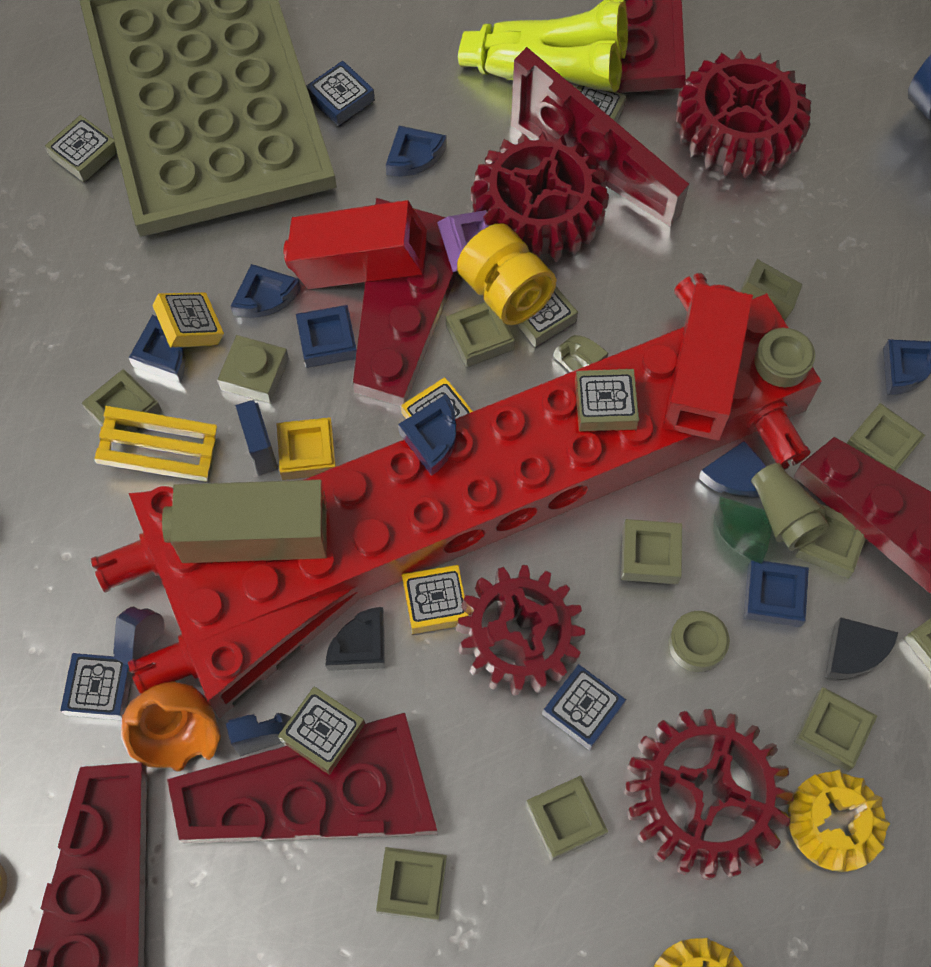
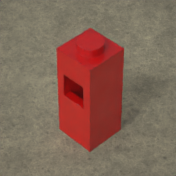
M409 200L292 217L289 239L285 241L283 248L284 259L287 267L296 274L307 289L423 275L427 229Z
M696 283L686 316L663 428L720 440L731 412L753 295L737 292L725 285L709 286Z

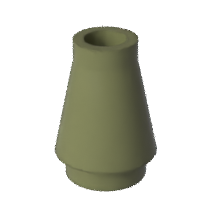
M774 463L763 468L752 478L751 483L759 494L777 542H785L789 550L794 551L812 543L828 530L829 524L824 518L826 509L789 476L780 463Z

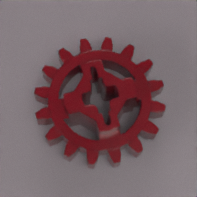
M528 565L521 566L517 578H510L507 570L501 567L496 572L495 585H492L483 577L477 580L475 590L479 598L465 595L461 608L471 616L459 617L456 623V631L468 634L469 637L460 642L458 651L460 655L475 654L476 659L470 668L472 675L481 673L485 669L492 673L489 679V688L494 690L504 679L510 681L512 695L518 696L524 683L530 681L535 692L540 693L546 687V674L559 683L567 674L565 666L561 661L574 664L579 658L581 652L570 643L580 642L585 636V628L572 625L571 623L582 612L581 605L566 606L564 599L570 588L567 584L555 591L548 586L551 581L550 572L545 571L537 581L530 579ZM525 596H528V597H531V598H533V599H536L537 601H539L540 603H542L543 606L540 605V604H538V603H536V602H534V601H532V600H530V599H528V598H526ZM496 601L499 619L489 622L486 627L482 628L483 614ZM513 620H517L520 628H531L532 631L527 639L523 638L520 631L509 632ZM554 632H558L554 652L544 659L545 649L542 639L550 637ZM500 653L515 661L516 665L501 660L495 654Z

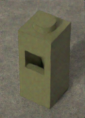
M295 480L173 484L172 506H165L162 514L165 543L172 544L182 563L326 558L327 502L322 481Z

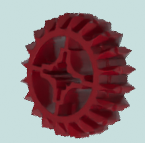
M741 50L734 59H730L721 52L715 63L704 60L698 71H691L683 89L679 92L675 121L677 122L676 128L680 129V143L690 145L691 158L705 156L706 169L715 164L722 166L724 176L731 172L732 169L740 170L745 179L752 173L753 169H756L763 176L772 169V166L782 169L784 164L788 162L789 157H795V154L801 149L803 140L806 138L811 125L809 121L811 118L812 101L806 98V84L795 83V70L782 72L780 70V60L771 64L764 62L761 52L754 59L746 58ZM709 104L715 109V116L710 113L707 107ZM772 114L776 118L778 124L771 118Z
M544 131L538 137V140H529L522 133L516 145L504 139L499 152L488 150L485 164L478 165L475 172V181L471 187L472 212L486 210L487 213L483 216L486 225L500 223L508 225L524 241L529 252L536 254L540 259L542 254H549L557 263L562 255V250L575 256L577 251L580 250L581 243L591 244L596 230H600L604 223L605 209L608 206L609 194L606 188L605 171L597 170L596 156L584 157L582 143L570 148L567 147L564 134L556 142L548 141Z
M704 709L699 719V726H697L692 715L688 711H683L677 717V730L672 724L662 720L655 728L659 741L652 737L644 736L638 744L639 749L646 758L632 757L628 763V770L642 779L626 782L624 794L633 798L643 799V802L636 803L628 809V819L635 821L644 818L648 819L650 824L645 826L638 834L639 841L647 843L657 835L664 844L656 851L655 858L659 862H664L672 854L673 850L681 855L677 863V872L682 875L689 873L695 859L700 860V873L704 880H712L716 876L718 860L729 878L736 877L741 874L740 858L747 865L755 868L764 861L759 846L769 851H774L779 847L781 841L771 828L785 829L790 825L791 818L784 811L775 807L788 805L794 799L792 791L776 787L775 784L789 775V768L782 765L775 767L769 765L768 760L778 751L777 745L773 743L767 744L760 750L753 743L760 733L758 726L752 725L743 735L736 732L738 725V716L736 714H729L721 726H716L714 711L712 709ZM697 747L712 749L709 758L702 768L693 769L681 765L676 770L664 765L668 758L682 750ZM732 759L746 773L753 789L754 799H751L750 791L738 786L733 780L730 771ZM714 772L711 782L713 784L712 794L717 799L702 814L705 803L702 802L704 796L703 791L699 787ZM660 785L666 787L667 794L678 799L684 806L686 811L684 829L686 831L682 830L666 811L661 797ZM721 816L734 820L741 816L751 820L744 834L736 839L724 842L704 840L706 830L712 825L715 817Z

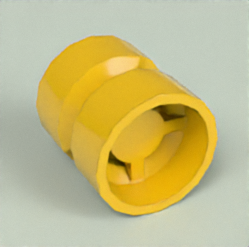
M502 223L491 225L476 234L463 248L457 260V271L477 294L484 296L486 304L507 325L520 324L534 316L549 301L556 288L557 279L555 274L536 254L529 252L524 241L508 225Z

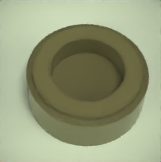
M774 329L765 334L761 339L754 357L755 367L759 375L772 385L779 387L795 386L808 376L815 361V349L808 337L795 329Z
M692 611L682 615L674 624L668 640L669 651L673 659L681 667L692 672H706L714 669L725 657L730 644V637L725 624L717 616L705 611Z

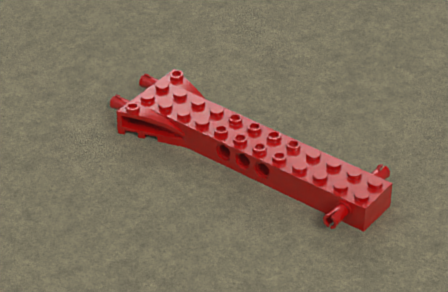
M694 274L693 278L696 283L709 285L704 274ZM690 276L683 279L674 289V294L680 299L687 312L695 289ZM766 293L752 299L731 412L719 441L663 428L684 327L456 418V442L452 454L445 465L432 476L406 441L401 440L304 479L322 481L327 502L326 558L182 563L172 544L165 543L162 532L163 509L165 506H172L173 488L160 486L152 491L128 493L143 530L139 534L140 540L101 556H94L91 558V564L94 569H97L95 575L105 593L111 591L112 588L152 572L156 576H160L182 633L178 635L179 642L136 660L128 661L130 672L135 674L132 678L139 693L142 694L159 684L176 682L193 675L195 680L199 679L207 702L212 706L217 716L222 718L234 707L233 702L258 680L261 679L264 682L277 671L276 665L298 646L301 645L304 648L361 598L402 582V574L433 569L755 432L759 433L775 462L780 463L784 470L789 468L790 465L787 462L789 460L793 466L797 465L810 455L811 450L803 442L790 418L807 410L822 381L813 366L808 376L801 383L791 387L772 385L765 381L757 372L754 357L761 339L765 334L774 329L788 328ZM634 369L639 417L637 429L579 431L575 387L576 371Z

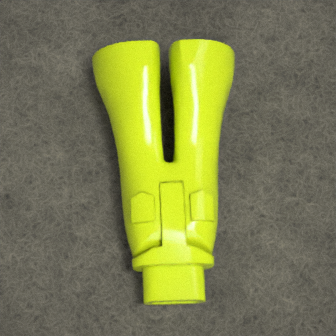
M603 0L592 10L564 18L503 21L495 23L494 27L490 23L483 24L480 31H464L458 51L460 67H478L481 74H492L506 78V80H513L514 59L528 47L568 82L597 90L617 92L622 75L620 58H625L628 42V19L625 0Z

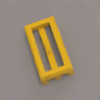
M105 406L104 423L99 434V447L96 449L94 458L97 464L208 482L217 425ZM116 424L204 440L203 444L115 428ZM114 442L200 457L199 465L112 451L111 448Z

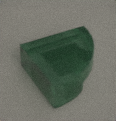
M720 497L715 510V523L720 535L735 551L754 562L762 564L768 551L772 531L765 510Z

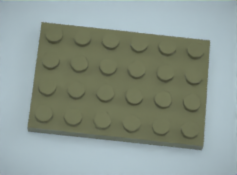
M79 0L134 223L140 237L337 188L334 170L279 0Z

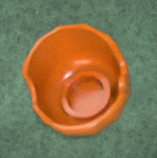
M178 682L159 684L137 696L128 704L121 721V738L129 756L138 762H142L147 767H171L173 770L180 772L184 769L187 762L197 755H202L205 759L210 760L215 755L221 739V732L213 708L207 702L206 696L195 687Z

